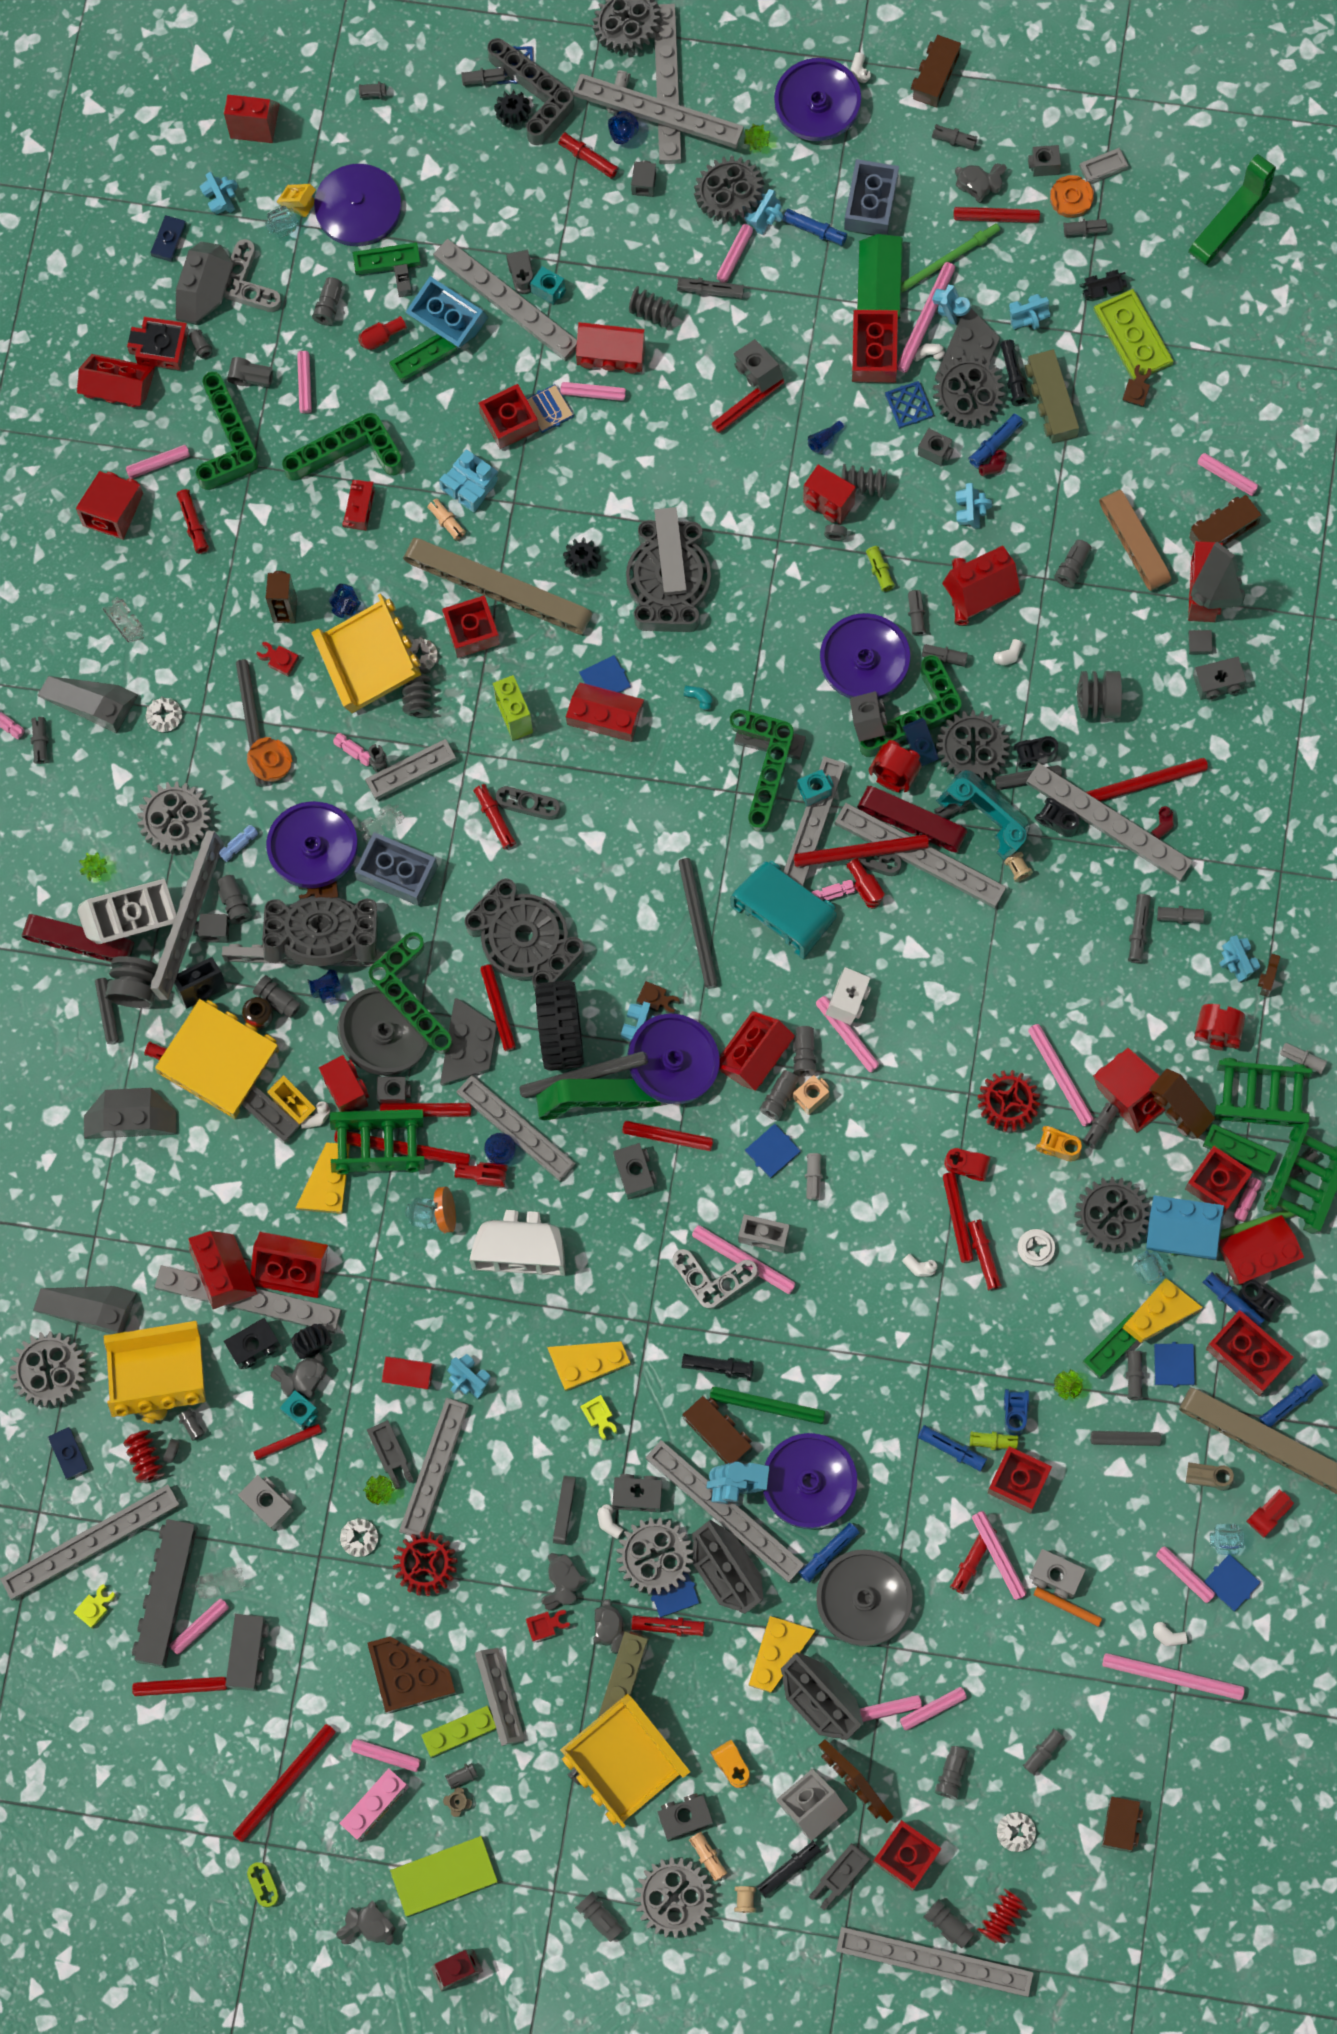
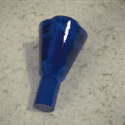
M838 420L830 428L809 435V448L815 453L822 454L835 434L844 428L843 423Z

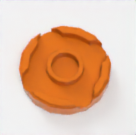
M1067 175L1058 179L1052 186L1050 203L1059 215L1067 218H1076L1090 210L1094 191L1091 184L1083 180L1082 177Z
M271 737L258 739L252 744L247 753V763L250 771L264 781L274 782L281 780L291 768L292 755L290 750L278 739L277 741L271 739Z
M439 1187L434 1192V1203H438L437 1209L434 1211L436 1222L442 1232H454L456 1226L454 1199L448 1187Z

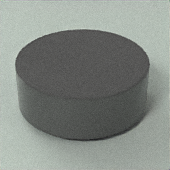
M836 524L827 525L824 536L829 540L843 541L847 536V528Z
M171 1438L163 1461L173 1463L180 1446L178 1440Z

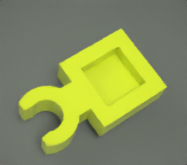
M601 1395L580 1406L592 1428L597 1425L599 1426L601 1439H606L603 1433L606 1428L612 1429L614 1434L617 1433L616 1426L608 1422V1419L613 1416Z
M104 1584L98 1587L95 1598L88 1595L73 1612L92 1629L108 1611L104 1604L112 1602L116 1597V1594L113 1592L108 1597H103L102 1593L107 1588Z

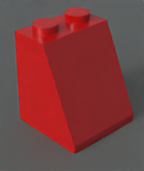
M227 94L224 116L230 139L273 143L280 106L279 102L271 99Z
M99 471L76 507L82 526L124 540L143 496L141 485L136 480L130 478L127 480L119 478L113 472L104 473Z
M1127 1048L1122 1053L1117 1054L1111 1062L1101 1067L1093 1075L1098 1090L1111 1105H1115L1119 1109L1118 1113L1136 1133L1165 1111L1163 1107L1154 1101L1153 1098L1155 1096L1149 1090L1160 1076L1131 1049Z

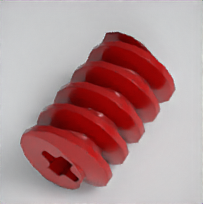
M150 1429L131 1434L123 1443L126 1448H129L126 1453L132 1457L129 1460L130 1464L136 1465L132 1471L134 1474H138L135 1478L137 1483L151 1482L165 1475L158 1474L157 1472L163 1466L155 1465V1462L160 1457L152 1456V1453L157 1448L149 1447V1444L154 1439H146V1436L151 1433Z
M1003 1889L1007 1896H998L1002 1904L994 1903L992 1906L996 1913L990 1911L987 1913L991 1921L982 1920V1924L986 1929L977 1928L976 1930L994 1943L1005 1944L1006 1941L1002 1935H1011L1007 1927H1016L1017 1925L1013 1918L1022 1919L1018 1910L1027 1911L1028 1908L1021 1899L1008 1890Z

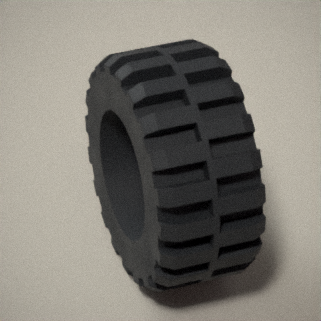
M565 980L539 983L535 987V997L544 1069L554 1071L580 1068L584 1065L575 982Z

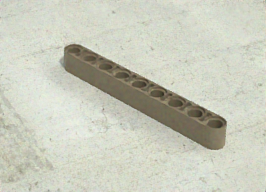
M419 538L412 539L403 557L408 564L579 635L584 633L593 615L590 610L581 605Z
M1190 1387L1179 1407L1182 1413L1337 1494L1336 1462L1195 1388Z

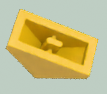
M284 1075L267 1091L273 1101L299 1125L316 1109Z

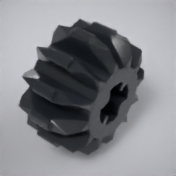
M512 90L511 94L508 95L504 91L503 97H498L497 104L494 106L496 118L501 120L503 126L510 123V127L513 128L514 124L517 123L521 127L522 121H528V114L531 113L529 99L524 98L522 92L516 95L515 91Z
M583 537L580 543L574 539L573 545L567 544V552L563 553V558L566 559L564 562L565 567H570L572 574L578 570L581 577L584 571L590 575L592 573L591 568L598 569L597 562L601 561V555H599L600 548L594 547L593 540L586 543V539ZM580 555H585L584 559H579Z
M313 1324L312 1326L300 1329L290 1340L294 1352L300 1359L311 1358L318 1353L321 1354L332 1344L331 1335L323 1324Z

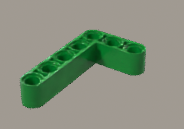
M1255 155L1247 166L1241 188L1193 242L1188 253L1203 264L1208 265L1266 198L1272 186L1276 166L1261 155Z
M208 372L204 375L202 382L205 393L232 451L204 462L196 468L195 473L198 483L205 490L214 489L255 471L259 465L254 446L224 381L217 372ZM212 383H218L216 387H209ZM222 401L227 402L224 406L217 405L219 402ZM229 420H235L233 424H226ZM238 438L244 439L241 443L234 442ZM246 457H252V460L248 462L243 461ZM227 465L232 466L229 470H223V467ZM205 474H211V475H212V476H211L210 478H208V479H203V478H202Z
M374 413L364 414L286 455L282 460L285 476L291 481L299 480L366 444H369L386 474L393 476L399 474L403 469L400 452L380 418ZM370 424L376 425L373 429L366 428ZM351 434L357 435L354 439L347 438ZM379 442H386L385 446H377ZM332 444L337 445L335 449L327 448L329 445ZM310 455H317V458L313 460L308 459ZM389 460H397L395 464H387ZM291 465H298L294 470L288 469Z
M934 655L926 656L921 663V677L933 701L887 721L888 725L884 726L885 733L889 731L895 733L896 736L893 738L883 735L860 741L859 750L865 757L876 756L881 746L887 744L888 740H893L899 745L906 742L907 739L902 727L908 722H914L923 717L929 731L946 724L947 720L953 721L955 714L959 717L961 699L938 657ZM927 666H934L937 670L929 672L925 668ZM937 685H944L947 689L939 691L935 687ZM947 704H954L957 708L949 710L945 706ZM933 713L936 715V718L928 719L925 715ZM866 741H873L875 745L867 747L864 743Z
M737 709L730 715L729 721L732 730L738 734L769 742L748 815L750 827L755 831L761 832L768 827L793 743L794 730L792 725L786 721ZM737 717H744L746 723L743 726H737L734 724V720ZM759 723H766L768 729L765 732H759L756 730V726ZM780 729L789 730V736L786 738L779 737L777 733ZM780 750L784 755L781 759L775 760L771 757L772 752ZM768 772H775L778 777L774 781H768L765 779V775ZM763 793H768L771 795V800L767 803H762L759 801V796ZM756 815L765 817V821L760 825L753 823L752 819Z
M410 932L370 967L368 972L372 984L435 1052L445 1054L452 1047L450 1034L396 977L424 951L422 936L419 933ZM412 939L420 942V946L416 949H410L407 944ZM396 954L403 957V961L397 965L390 962L391 957ZM383 970L386 975L382 980H376L373 977L375 971ZM399 987L401 989L399 996L392 997L389 995L390 988ZM409 1003L417 1006L416 1011L412 1014L404 1011V1007ZM424 1020H429L432 1022V1027L425 1031L419 1027L420 1023ZM445 1037L448 1040V1044L445 1047H438L435 1044L436 1039Z
M563 1079L556 1081L536 1096L539 1120L559 1118L573 1107H656L662 1104V1102L642 1091L634 1079Z

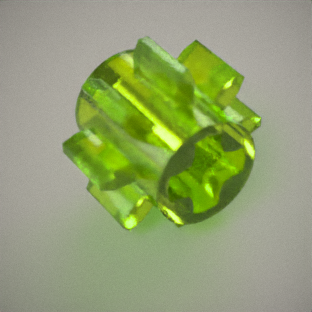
M753 123L750 129H745L746 137H744V144H749L750 151L754 149L761 152L764 145L769 146L768 138H770V131H765L763 124L759 126Z
M98 852L95 855L86 853L87 857L84 860H79L81 866L84 867L79 871L81 875L87 874L88 881H91L92 878H97L100 881V876L108 872L103 867L107 864L105 858L100 859Z
M1072 1369L1068 1373L1063 1370L1054 1380V1391L1058 1392V1396L1065 1400L1069 1396L1075 1399L1082 1392L1083 1379Z
M381 1475L376 1479L371 1476L366 1482V1487L363 1489L366 1492V1498L371 1503L377 1505L381 1501L387 1504L392 1498L391 1494L395 1491L392 1488V1482L387 1477Z

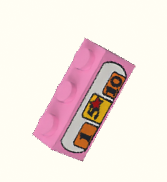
M388 1768L339 1824L361 1842L409 1787Z

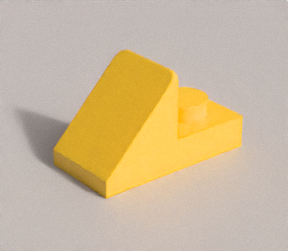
M311 184L287 185L277 203L302 217H307L314 206L312 195L316 189Z

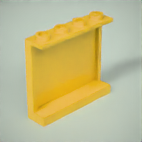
M381 593L378 594L380 600L378 603L326 632L319 628L311 632L343 707L351 713L422 675L418 668L421 666L420 661L410 650L412 643L407 635L404 636L402 632L404 625L393 612L396 610L395 605L390 598L386 599Z
M199 999L157 1063L155 1070L157 1074L236 1119L240 1113L239 1107L273 1054L279 1052L278 1045L276 1044L277 1041L267 1034L263 1037L257 1033L255 1027L247 1023L245 1025L241 1024L232 1013L226 1011L224 1014L219 1011L215 1003L209 1000L204 1002Z
M197 1321L104 1335L109 1383V1400L107 1404L112 1417H123L129 1414L147 1413L154 1410L172 1409L174 1407L206 1402L201 1334Z
M628 1694L560 1749L564 1755L561 1759L570 1771L574 1768L579 1775L576 1779L585 1789L588 1786L594 1792L591 1798L599 1807L605 1806L608 1810L605 1815L613 1825L618 1823L622 1828L626 1827L623 1822L677 1776L680 1775L684 1778L690 1773L686 1765Z

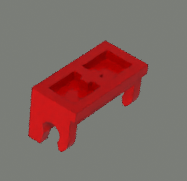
M352 480L342 523L343 527L367 531L375 495L373 481Z
M385 1356L382 1382L429 1389L435 1363Z

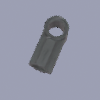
M241 357L232 358L227 376L228 382L238 386H244L248 383L270 387L273 379V367L252 364L247 359Z

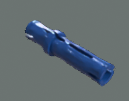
M789 208L783 217V222L819 236L821 240L826 239L843 246L847 239L848 233L839 231L828 223L818 222Z
M1015 413L1012 414L990 438L980 444L981 446L968 458L969 462L975 468H979L987 458L995 455L996 450L1023 425L1024 422L1021 417Z
M1213 1272L1202 1282L1218 1296L1217 1299L1226 1303L1234 1312L1237 1313L1241 1310L1258 1326L1264 1322V1318L1234 1293L1230 1285L1227 1286Z
M1313 1374L1301 1385L1293 1387L1291 1393L1260 1416L1259 1420L1262 1424L1272 1427L1300 1403L1308 1401V1397L1323 1386L1322 1381Z
M926 1425L923 1426L918 1435V1439L951 1455L960 1464L963 1462L979 1472L982 1471L987 1461V1458L969 1450V1446H962Z
M849 1522L819 1553L813 1555V1559L798 1572L800 1576L810 1583L821 1570L826 1569L829 1563L860 1534L858 1529Z

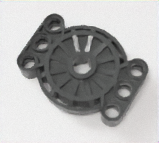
M647 520L639 525L638 538L641 545L632 553L626 570L627 588L631 598L637 604L634 611V621L639 630L693 632L699 627L697 607L704 601L709 591L711 571L707 556L699 547L703 541V531L697 522L678 521L687 593L664 595L656 522L654 520ZM646 531L654 533L649 537L643 535ZM689 533L698 534L695 538H690L687 535ZM632 570L634 572V578L630 580V573ZM705 573H707L706 582L703 580V575ZM633 589L637 591V594H638L639 597H637V595L634 593ZM644 614L650 616L647 620L639 619ZM665 615L672 617L669 621H663L661 618ZM686 616H692L695 618L691 622H687L684 620Z
M505 878L498 881L465 917L464 922L467 933L472 937L481 936L483 952L493 968L512 979H532L534 991L540 979H546L549 982L562 981L584 957L583 942L577 937L568 938L566 922L557 907L545 898L536 895H517L516 885L510 879ZM504 888L512 889L509 895H503L501 891ZM490 904L497 906L494 911L489 912L485 910L486 906ZM477 920L481 922V925L477 928L470 927L472 921ZM559 920H560L561 923H562V926H563L564 931H563V930H559V926H558V921H559ZM518 931L520 933H530L532 931L533 937L528 942H520L516 939ZM485 943L490 944L492 951L490 954L487 951ZM571 946L580 948L579 952L575 954L568 952V949ZM557 962L564 964L561 970H555L552 966Z
M315 896L301 899L289 907L278 899L270 900L265 904L262 943L264 959L267 962L278 963L286 955L298 963L310 966L336 964L351 957L353 954L361 962H370L376 958L378 913L377 904L372 899H362L355 906L341 898H315Z

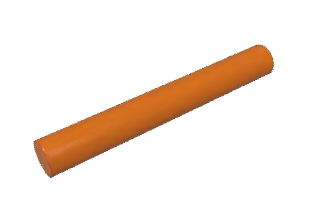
M1039 1587L1036 1588L1034 1596L1099 1627L1102 1620L1101 1617Z

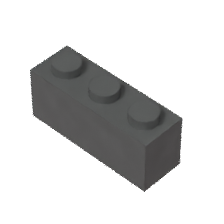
M235 1614L225 1685L227 1688L257 1691V1686L262 1685L263 1671H260V1663L264 1662L266 1657V1647H263L264 1638H268L269 1623H266L264 1617Z

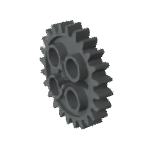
M605 0L606 4H598L601 11L597 10L594 12L596 18L592 19L594 23L593 30L597 40L600 41L602 47L606 46L608 51L613 48L617 54L622 49L623 53L626 54L627 50L631 49L632 53H634L637 46L642 50L643 43L650 45L648 39L656 38L654 31H660L658 24L662 23L660 18L662 13L655 0Z
M731 156L730 161H726L725 157H723L722 163L714 160L715 166L706 165L708 171H700L702 178H696L698 185H694L696 192L694 196L702 213H707L709 218L715 215L716 221H719L721 217H724L725 222H728L729 217L736 221L737 215L745 218L744 212L746 211L752 214L751 207L758 208L757 200H763L761 193H765L763 187L765 183L761 171L757 169L756 164L751 165L750 160L744 163L742 157L735 161L734 156Z
M962 355L961 362L953 358V365L948 362L945 363L947 371L940 368L939 373L942 377H935V381L939 385H934L932 388L938 391V393L933 395V399H939L935 407H943L940 415L949 414L947 421L955 418V425L959 421H963L964 428L968 422H971L972 427H975L977 420L981 425L985 423L984 417L991 420L992 415L990 412L997 414L999 410L995 405L1001 406L1003 402L998 398L1005 395L999 389H1002L1005 385L998 383L1002 375H994L997 367L989 369L990 361L984 365L982 364L983 357L975 361L974 355H971L969 360H966L965 355ZM976 372L979 374L980 380L976 382L971 381L968 374ZM960 373L964 375L968 389H973L971 396L978 409H974L969 393H964L966 386L959 376ZM957 381L960 389L956 391L951 390L948 382ZM978 393H987L989 400L986 402L980 401L977 396ZM965 401L968 403L969 409L962 411L958 408L957 403Z
M972 710L971 716H967L966 712L963 711L962 718L955 714L954 722L947 720L946 725L948 728L941 727L943 735L937 736V740L941 743L936 744V749L941 750L937 753V756L944 758L941 761V766L948 765L946 772L955 771V778L960 772L969 770L974 772L983 781L984 775L992 779V771L999 774V766L1004 767L1006 763L1004 759L1009 757V753L1006 750L1010 749V744L1005 743L1009 740V735H1003L1006 728H998L1000 721L991 722L992 715L984 718V711H981L979 716H976L974 710ZM971 728L975 729V765H971ZM959 732H963L968 737L965 739H959L957 738L956 734ZM983 732L988 733L990 738L981 739L979 734ZM964 754L968 758L960 761L956 758V755ZM987 754L990 759L982 761L979 755Z
M1111 1177L1110 1183H1107L1102 1178L1100 1186L1094 1181L1092 1183L1093 1190L1086 1187L1084 1190L1086 1195L1080 1194L1079 1196L1080 1201L1083 1203H1076L1075 1206L1081 1210L1074 1214V1217L1081 1218L1075 1224L1077 1227L1083 1226L1079 1234H1087L1085 1242L1093 1240V1248H1096L1099 1244L1102 1245V1252L1106 1250L1107 1246L1110 1247L1112 1253H1114L1116 1247H1119L1121 1252H1124L1125 1244L1129 1248H1133L1132 1240L1140 1243L1141 1238L1138 1234L1145 1236L1147 1231L1143 1227H1149V1221L1145 1219L1150 1218V1212L1145 1210L1149 1208L1150 1204L1142 1203L1146 1195L1138 1196L1140 1188L1132 1190L1131 1181L1126 1186L1123 1185V1178L1119 1180V1183H1115L1114 1177ZM1114 1194L1118 1197L1119 1201L1117 1203H1110L1106 1196ZM1124 1200L1128 1201L1118 1211L1116 1217L1113 1216L1102 1229L1097 1228L1108 1218L1109 1212L1113 1213ZM1098 1210L1101 1212L1102 1218L1093 1219L1090 1216V1212ZM1130 1210L1134 1212L1135 1218L1131 1220L1126 1219L1123 1212ZM1111 1226L1116 1227L1119 1230V1234L1112 1236L1107 1232V1228Z

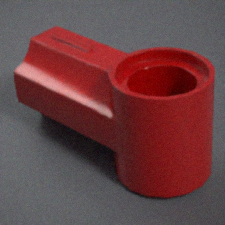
M1279 1489L1246 1522L1265 1538L1278 1524L1277 1521L1290 1510L1294 1502L1285 1492Z

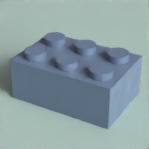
M856 159L845 213L844 230L873 235H888L899 177V166Z
M374 832L354 872L358 881L419 906L437 870L438 864L435 857Z

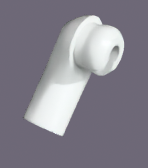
M855 53L850 71L858 82L866 83L870 79L871 73L863 68L865 55Z
M928 343L918 348L914 361L917 362L927 355H933L936 360L943 358L945 355L943 346Z
M1013 639L1009 650L994 654V662L1001 666L1015 663L1023 642Z
M321 1101L317 1103L314 1114L308 1116L301 1123L302 1129L324 1124L330 1115V1107L326 1102Z
M908 1254L902 1260L915 1276H932L936 1273L937 1263L934 1260L918 1262L911 1254Z
M605 1504L597 1512L599 1526L603 1531L618 1540L624 1529L613 1523L612 1513L614 1510L612 1506Z
M1157 1622L1154 1624L1153 1634L1163 1645L1187 1644L1186 1632L1172 1633L1165 1623Z

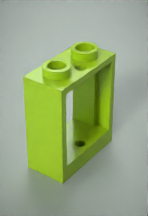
M514 675L492 683L496 704L512 741L532 734L531 715Z

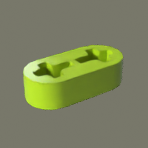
M260 1862L253 1863L247 1871L249 1882L258 1903L263 1907L271 1908L279 1901V1892L269 1868ZM257 1867L260 1870H265V1873L262 1874L264 1881L262 1884H260L258 1878L252 1877ZM266 1886L268 1892H274V1896L271 1897L272 1902L262 1901L261 1897L264 1896L262 1887Z

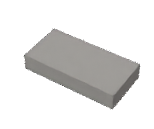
M1120 148L1080 163L1079 168L1085 180L1092 184L1127 170L1128 164Z

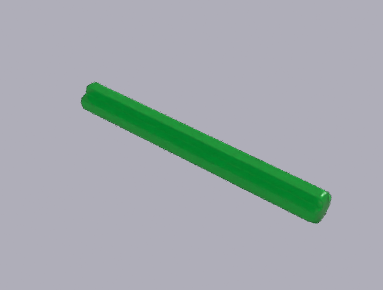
M712 1387L710 1391V1398L717 1402L817 1424H823L825 1419V1411L719 1387Z

